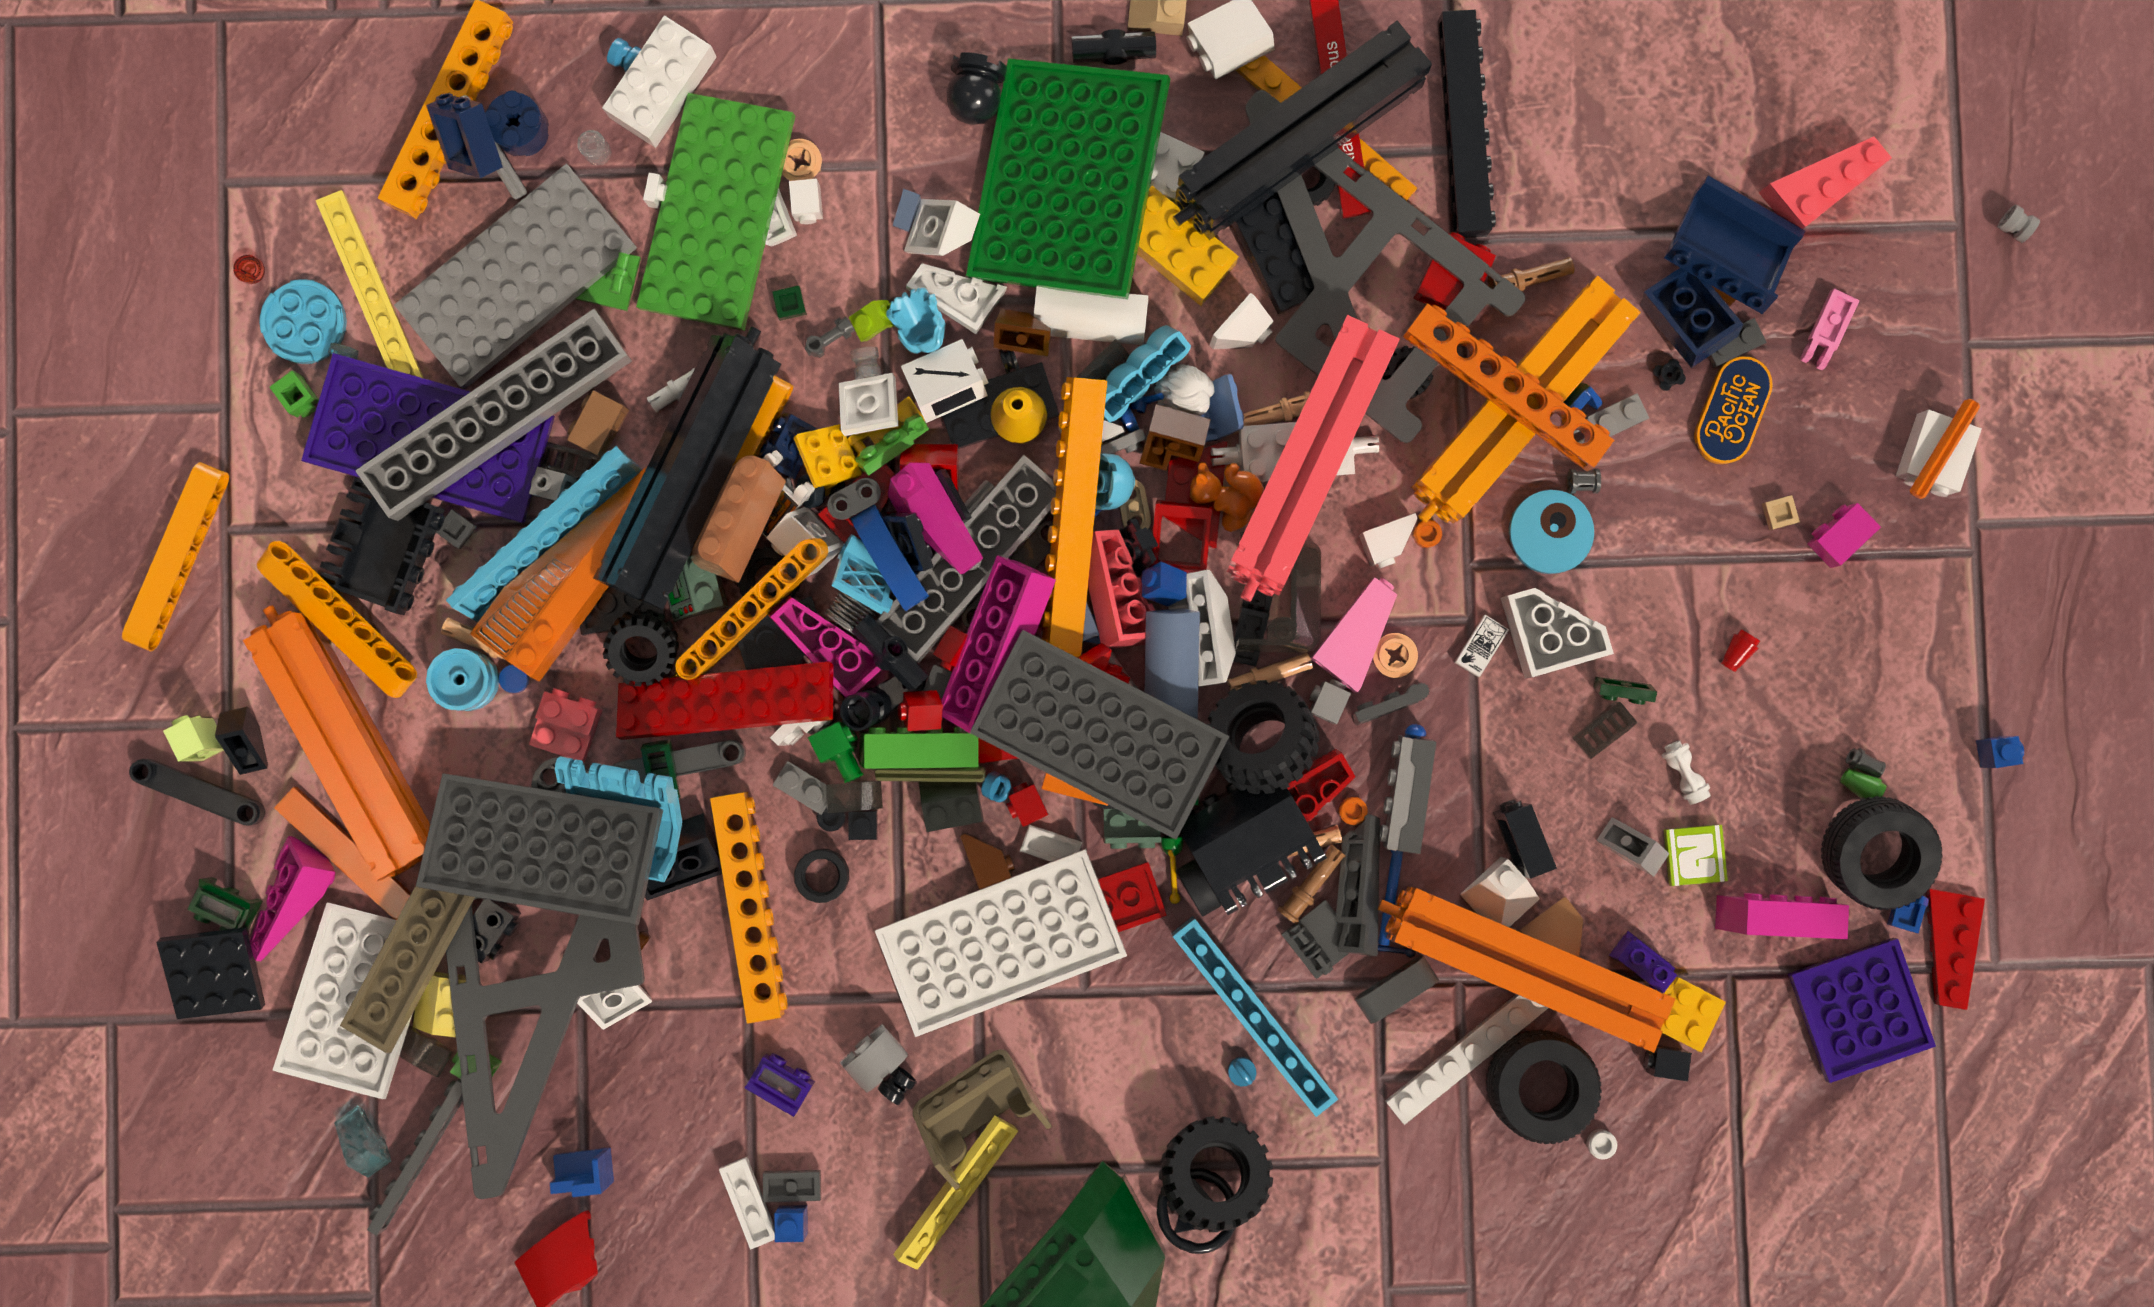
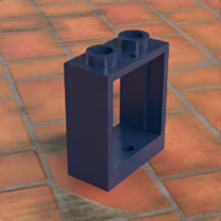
M445 93L437 96L435 102L426 105L448 169L482 178L503 168L482 103L469 100L467 97L461 98L453 96L451 93Z

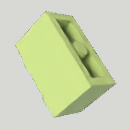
M186 715L171 722L173 726L163 730L178 762L204 761L224 751L215 738L217 725L213 718H201V716L189 718Z

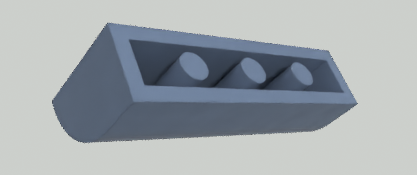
M1185 608L1146 611L1145 693L1198 720L1200 612Z

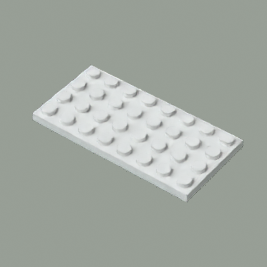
M1086 849L875 930L915 1037L1127 956Z

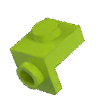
M888 300L872 301L849 317L861 342L870 340L886 328L895 327L886 316L887 310L890 308Z

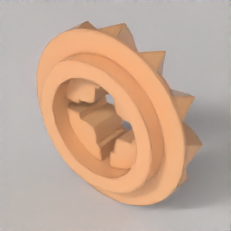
M806 139L791 140L782 175L789 181L814 179L817 173L821 171L822 164L821 153L817 146ZM804 154V160L809 166L801 165L796 170V164L792 158L799 159Z
M1400 633L1387 634L1378 643L1373 656L1374 666L1383 675L1388 677H1403L1409 674L1416 666L1418 660L1416 645L1406 635ZM1401 645L1399 656L1402 657L1405 663L1395 660L1388 665L1391 656L1385 648L1394 651Z

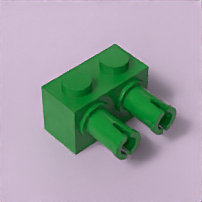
M837 722L808 737L820 763L834 761L844 779V783H849L864 775L853 755L854 749L857 748L855 741L858 740L857 734L843 722Z

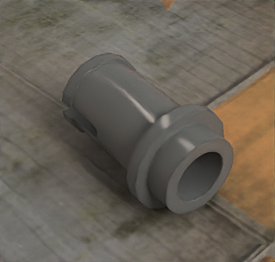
M1853 748L1846 757V763L1849 764L1851 769H1859L1876 778H1880L1886 768L1885 762L1865 754V751L1861 748Z

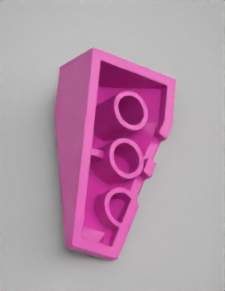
M909 463L890 479L888 497L896 511L899 513H915L923 524L924 530L922 535L925 542L960 574H964L983 559L930 463Z

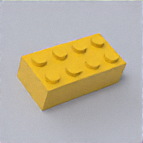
M1151 186L1137 255L1198 305L1202 306L1237 264L1239 256L1216 237L1209 240L1205 234H1199L1193 226V218L1178 226L1174 222L1173 216L1181 211L1179 207L1154 186Z

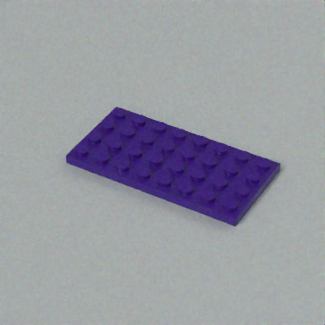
M333 353L301 461L359 477L355 470L469 394L470 391ZM551 416L432 498L524 523L532 495L529 494L531 481L537 467H541L555 416Z

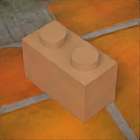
M593 390L591 395H587L581 405L582 412L578 420H574L568 429L569 437L567 440L601 458L609 450L629 409Z

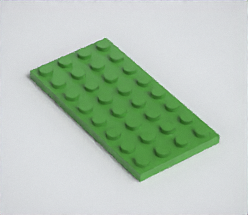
M692 93L687 94L666 181L665 200L661 202L636 306L638 309L745 331L796 117L793 112Z

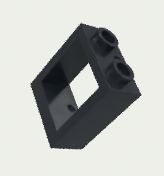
M1515 799L1500 804V810L1493 812L1513 865L1525 878L1529 879L1557 869L1532 804L1522 803L1521 800L1515 801Z

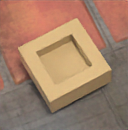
M1792 495L1762 503L1769 531L1800 522Z

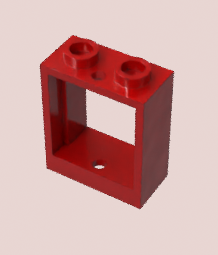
M1157 500L1155 504L1153 536L1158 546L1152 548L1156 560L1150 567L1163 562L1183 570L1187 574L1207 570L1213 505ZM1163 516L1204 519L1200 563L1159 560Z

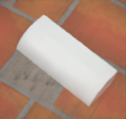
M1037 286L1034 317L1051 328L1052 337L1143 345L1148 296L1129 294V298L1126 300L1059 291Z

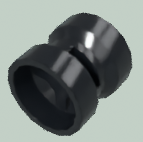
M898 1066L887 1080L881 1082L878 1090L888 1100L896 1105H900L905 1099L906 1091L912 1090L917 1081L909 1072Z

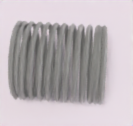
M859 579L862 585L865 586L866 583L864 582V580ZM841 592L842 594L838 593L840 598L835 597L836 601H832L835 606L830 605L831 609H827L824 613L831 620L851 632L868 614L876 617L873 612H878ZM871 593L870 596L876 599L873 593Z

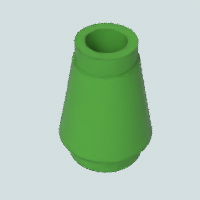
M1847 768L1840 779V783L1844 784L1861 799L1873 798L1875 796L1881 797L1887 788V785L1882 783V779Z

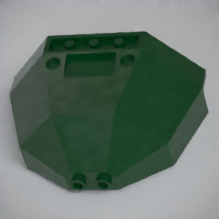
M1102 1160L1083 1182V1187L1063 1214L981 1307H1156L1165 1262V1248L1126 1175L1124 1174L1123 1177L1119 1176Z

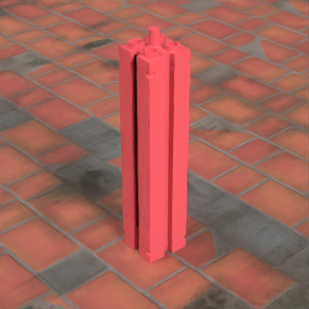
M1347 315L1228 567L1227 572L1232 574V579L1246 584L1240 596L1242 599L1251 602L1256 590L1268 596H1273V594L1280 595L1400 338L1380 329L1377 332L1368 328L1367 323Z

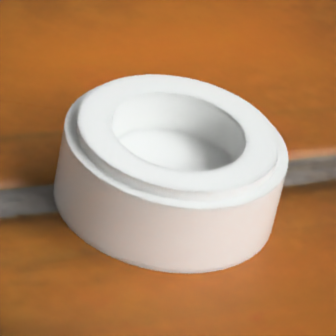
M1594 1130L1587 1138L1586 1143L1589 1152L1598 1159H1608L1617 1150L1616 1138L1607 1130Z

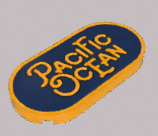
M1745 356L1734 358L1721 366L1714 378L1694 432L1695 444H1697L1702 457L1709 462L1720 465L1735 462L1741 459L1751 447L1770 398L1773 385L1769 370L1759 360Z

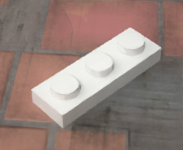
M748 1157L722 1166L719 1171L750 1250L775 1240V1226L766 1203L763 1202V1195Z

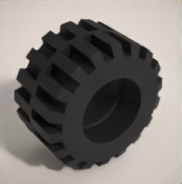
M635 609L633 614L630 611L625 612L622 618L618 617L614 621L604 641L603 658L608 659L606 663L608 670L613 668L615 670L613 676L617 679L622 676L624 678L623 683L628 685L630 681H634L635 686H641L642 682H646L647 686L652 685L655 681L654 679L659 682L664 678L665 673L668 674L677 656L679 642L676 641L678 638L677 631H672L673 624L670 620L666 623L663 621L664 615L659 613L658 616H654V610L647 609L646 613H642V609ZM633 636L645 637L655 645L657 654L651 658H638L629 652L625 640Z

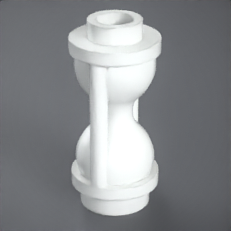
M1679 740L1665 746L1666 752L1662 754V757L1666 759L1667 764L1671 768L1680 772V789L1683 793V799H1687L1689 804L1692 805L1710 797L1711 795L1708 791L1710 789L1709 784H1706L1701 775L1691 770L1692 754L1689 750V744H1681Z

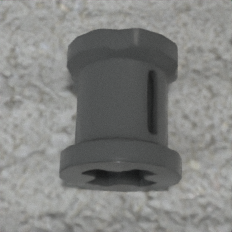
M1594 468L1592 471L1569 469L1567 474L1569 494H1575L1576 491L1600 492L1601 472L1599 468Z

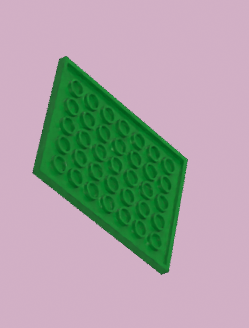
M1008 58L1007 73L1003 82L1000 106L998 108L978 211L980 216L974 231L966 276L970 279L974 277L985 281L1030 287L1038 286L1059 291L1128 300L1171 80L1169 75Z

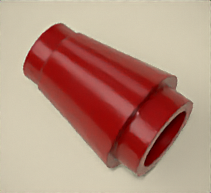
M1742 629L1738 634L1734 633L1721 664L1736 672L1759 649L1757 646L1760 640Z

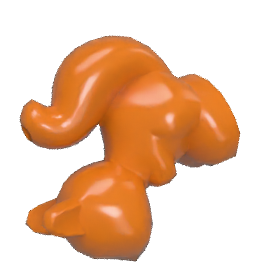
M1200 462L1198 474L1190 484V498L1197 504H1206L1214 501V509L1216 511H1223L1222 526L1226 531L1233 532L1249 523L1254 513L1253 509L1257 507L1264 492L1260 479L1251 472L1238 471L1240 467L1236 463H1231L1224 470L1225 479L1230 486L1222 487L1220 480L1209 472L1206 463Z

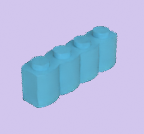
M1167 325L1156 329L1150 335L1146 344L1137 347L1129 355L1126 363L1117 366L1110 372L1106 379L1107 390L1104 420L1113 422L1120 418L1126 412L1130 403L1139 400L1147 392L1150 384L1162 379L1171 365L1178 363L1187 355L1191 345L1180 331Z

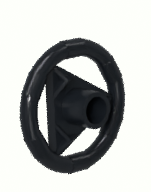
M1204 1168L1190 1169V1176L1195 1189L1207 1200L1213 1201L1195 1179L1216 1185L1224 1194L1225 1200L1235 1195L1228 1182L1217 1173ZM1160 1191L1156 1212L1158 1223L1165 1237L1175 1247L1191 1254H1205L1221 1248L1231 1239L1236 1228L1221 1231L1213 1240L1205 1243H1195L1181 1238L1177 1233L1196 1229L1189 1222L1183 1223L1178 1218L1174 1230L1172 1229L1167 1210L1168 1199Z

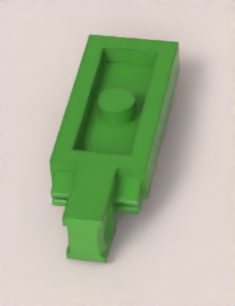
M917 413L905 419V423L901 428L886 433L883 440L879 443L863 449L855 461L869 476L915 444L913 440L928 431L929 428L923 418Z

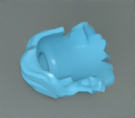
M918 288L916 291L914 289L910 290V297L906 292H903L902 297H895L894 301H891L886 316L899 329L898 339L910 352L916 354L920 352L930 353L941 347L944 339L945 320L942 318L941 312L938 311L935 294H929L926 288Z

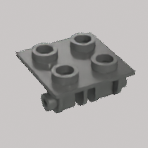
M1326 900L1301 918L1298 924L1292 925L1281 934L1316 979L1323 974L1327 975L1333 970V966L1349 954L1338 952L1344 923L1336 922V912Z

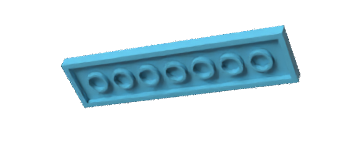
M617 446L607 451L598 463L585 471L580 476V479L569 489L564 490L559 495V498L548 508L543 509L534 521L527 527L522 528L513 540L506 546L501 547L492 559L479 567L474 572V575L464 584L458 586L446 601L453 609L479 622L492 602L509 582L640 473L642 469Z

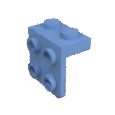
M1231 374L1223 375L1212 381L1214 384V394L1210 397L1209 409L1201 415V417L1211 419L1205 443L1220 440L1244 427V415L1240 409L1237 397L1238 389Z

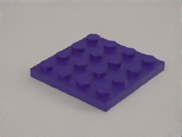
M1893 937L1788 973L1826 1082L1832 1083L1936 1047L1898 938Z

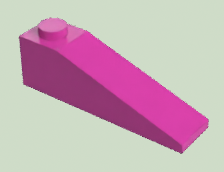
M293 836L287 837L276 859L274 869L279 871L274 886L268 885L265 893L268 895L266 910L259 912L250 939L255 961H262L324 896L328 886L335 879V870L330 860L324 854Z

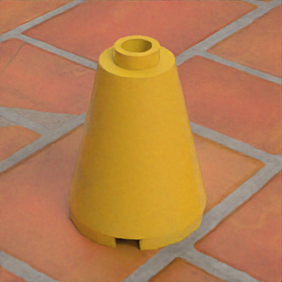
M1013 387L1003 391L995 399L991 409V421L994 429L1001 437L1012 443H1025L1033 440L1041 433L1047 420V410L1042 398L1036 392L1024 387Z

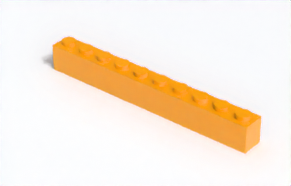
M1067 377L1061 389L1064 410L1060 412L1058 421L1059 428L1062 429L1061 440H1058L1056 444V456L1059 457L1058 469H1055L1053 475L1056 496L1051 500V514L1054 515L1053 526H1050L1048 530V541L1051 543L1050 554H1047L1045 561L1046 571H1049L1048 576L1056 579V582L1042 615L1040 625L1043 628L1042 640L1078 658L1082 652L1107 381Z

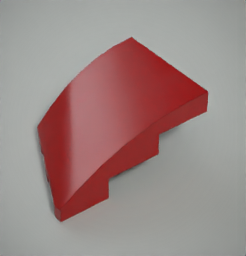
M589 1210L581 1212L559 1226L514 1262L536 1307H551L564 1294L581 1290L598 1275L597 1261L594 1256V1238L589 1237L587 1221L591 1219Z

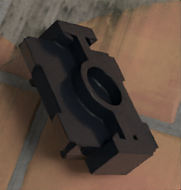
M1129 519L1126 522L1127 526L1124 529H1119L1134 562L1132 565L1137 575L1140 576L1142 571L1150 567L1156 560L1152 548L1157 547L1158 544L1150 528L1147 529L1145 527L1141 529L1137 519Z

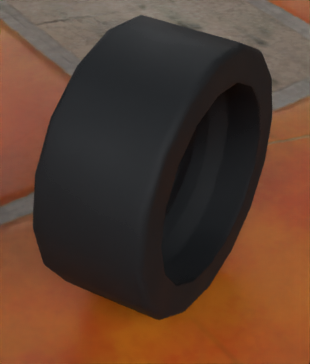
M816 849L805 854L798 861L794 871V883L798 892L805 899L815 903H827L838 898L844 892L849 882V868L845 859L830 849ZM817 859L831 861L838 870L837 884L830 891H814L806 882L805 873L807 867Z
M1195 859L1176 870L1202 917L1221 907L1219 899Z

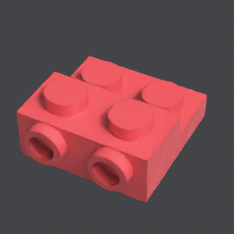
M553 688L552 692L544 691L535 716L537 722L529 745L566 758L582 760L585 763L603 709L595 707L596 702L587 698L580 697L579 701L568 698L570 693Z

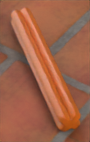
M1972 399L1963 401L1910 489L1911 495L1918 499L1927 496L1980 408L1978 402Z

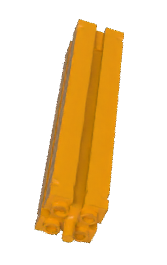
M1596 276L1580 291L1576 298L1521 359L1516 368L1524 374L1530 373L1540 381L1539 385L1547 391L1553 390L1563 398L1562 402H1564L1641 312L1625 298L1620 299L1613 293L1615 290L1599 276ZM1504 379V388L1509 392H1515L1514 382ZM1533 396L1527 397L1528 406L1532 409H1538L1537 399ZM1487 399L1424 471L1421 477L1411 486L1415 491L1414 496L1423 504H1427L1418 517L1425 523L1434 514L1446 523L1449 521L1455 523L1464 518L1472 506L1478 502L1535 436V433Z

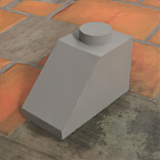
M1613 817L1597 839L1600 844L1653 877L1669 855L1657 841Z

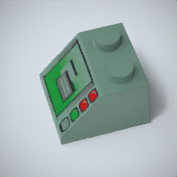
M689 556L672 592L668 594L674 622L729 608L721 576L699 568L693 563L691 556Z

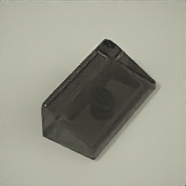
M1115 339L1076 378L1106 380L1114 368L1126 363L1130 354Z

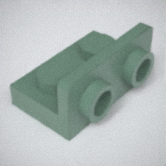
M1104 809V843H1110V849L1127 848V843H1138V848H1155V843L1161 842L1160 831L1118 809Z

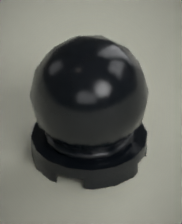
M962 52L960 58L955 55L952 57L951 71L956 75L950 80L946 89L947 106L950 113L958 121L969 125L984 124L995 116L1000 106V88L998 84L1005 81L1007 66L1001 61H998L997 65L987 62V55Z

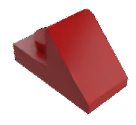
M1100 643L1078 657L1129 684L1130 677L1122 672V667L1108 663L1112 650L1105 644Z

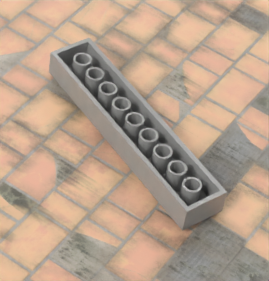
M592 309L355 471L388 518L399 521L625 367L632 360L599 313Z

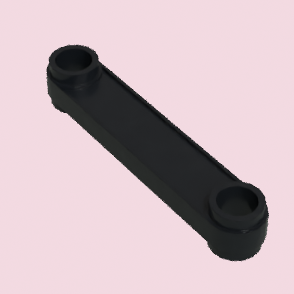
M140 759L130 766L129 775L136 783L241 825H256L265 817V808L258 801L155 760ZM145 765L149 770L146 778L142 774V769ZM248 806H250L254 812L251 820L248 819V817L246 816V809L248 808Z

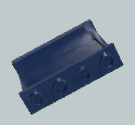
M1707 176L1694 192L1664 259L1763 314L1778 298L1775 290L1791 252L1803 238L1805 230L1714 178Z

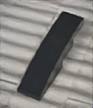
M1256 590L1251 602L1242 599L1234 633L1236 654L1233 662L1257 666L1273 596L1265 595Z

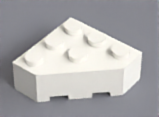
M1536 588L1501 598L1524 678H1532L1614 654L1606 626L1583 616L1575 609L1552 599Z

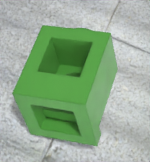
M290 371L269 388L290 415L297 418L301 415L304 418L316 411L315 404L319 402V399L309 387L303 375ZM303 394L304 396L297 401L298 396Z

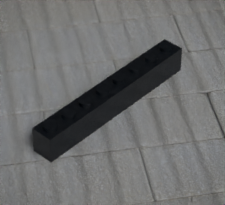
M1476 9L1442 11L1437 23L1453 232L1465 238L1487 237L1496 225L1495 211H1491L1490 200H1493L1494 188L1493 184L1489 183L1488 173L1491 172L1492 161L1491 156H1487L1486 145H1489L1490 134L1489 129L1485 128L1484 118L1487 117L1488 108L1487 102L1483 101L1482 91L1485 90V75L1480 72V64L1483 62V47L1478 45V36L1481 35V20L1476 19Z

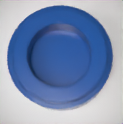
M1128 407L1120 419L1126 431L1132 433L1139 430V426L1131 409Z
M514 665L506 666L500 672V686L509 693H520L529 684V676Z

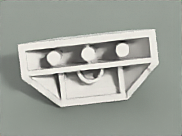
M1210 570L1188 573L1186 598L1168 607L1169 609L1185 608L1200 612L1198 686L1225 683L1236 654L1228 597Z

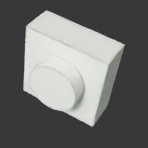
M648 174L643 197L648 207L660 209L661 201L665 200L667 185H665V181L659 174Z

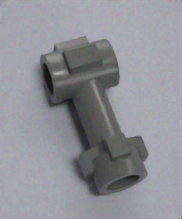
M839 317L834 321L836 327L821 337L812 335L808 337L805 347L808 355L820 358L825 355L826 346L841 336L846 340L852 336L851 333L855 329L848 318L844 317L841 319Z

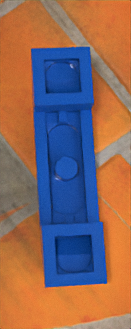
M874 504L851 518L865 548L902 608L907 611L928 598V592L911 568L877 506Z

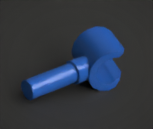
M1163 393L1151 396L1143 395L1139 400L1131 403L1129 408L1137 410L1138 413L1145 414L1147 405L1163 400L1164 395Z

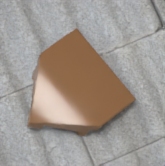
M1566 897L1520 929V932L1580 957L1583 918Z

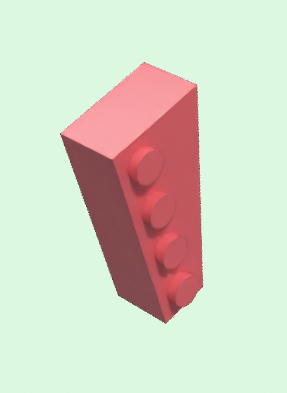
M1871 137L1770 183L1759 194L1777 215L1803 229L1892 157L1875 137Z
M1119 530L1093 532L1088 588L1100 642L1110 649L1145 645L1146 611H1155L1152 603L1148 604L1147 599L1142 597V580L1134 573L1131 566L1134 562Z

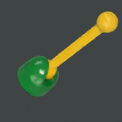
M1178 835L1177 839H1174L1170 836H1162V851L1170 856L1172 894L1169 900L1171 903L1177 904L1180 902L1181 897L1177 893L1176 856L1182 851L1183 837Z

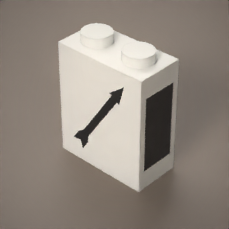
M963 339L901 366L926 423L988 396L984 387L985 384H988L982 368L976 369L975 364L979 363L972 347L966 348Z

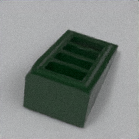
M671 739L643 744L640 750L646 775L649 773L656 774V776L669 774L673 779L674 789H677L678 798H680ZM660 751L665 753V755L651 757L650 754ZM667 762V766L653 769L652 764Z

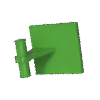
M619 252L616 266L579 295L576 300L628 311L641 258Z

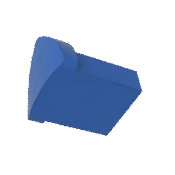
M1580 383L1563 403L1570 408L1576 407L1580 410L1588 404L1597 410L1602 405V400L1590 385Z
M1921 896V898L1916 899L1915 902L1907 906L1904 905L1901 908L1892 909L1887 925L1919 934L1929 899Z

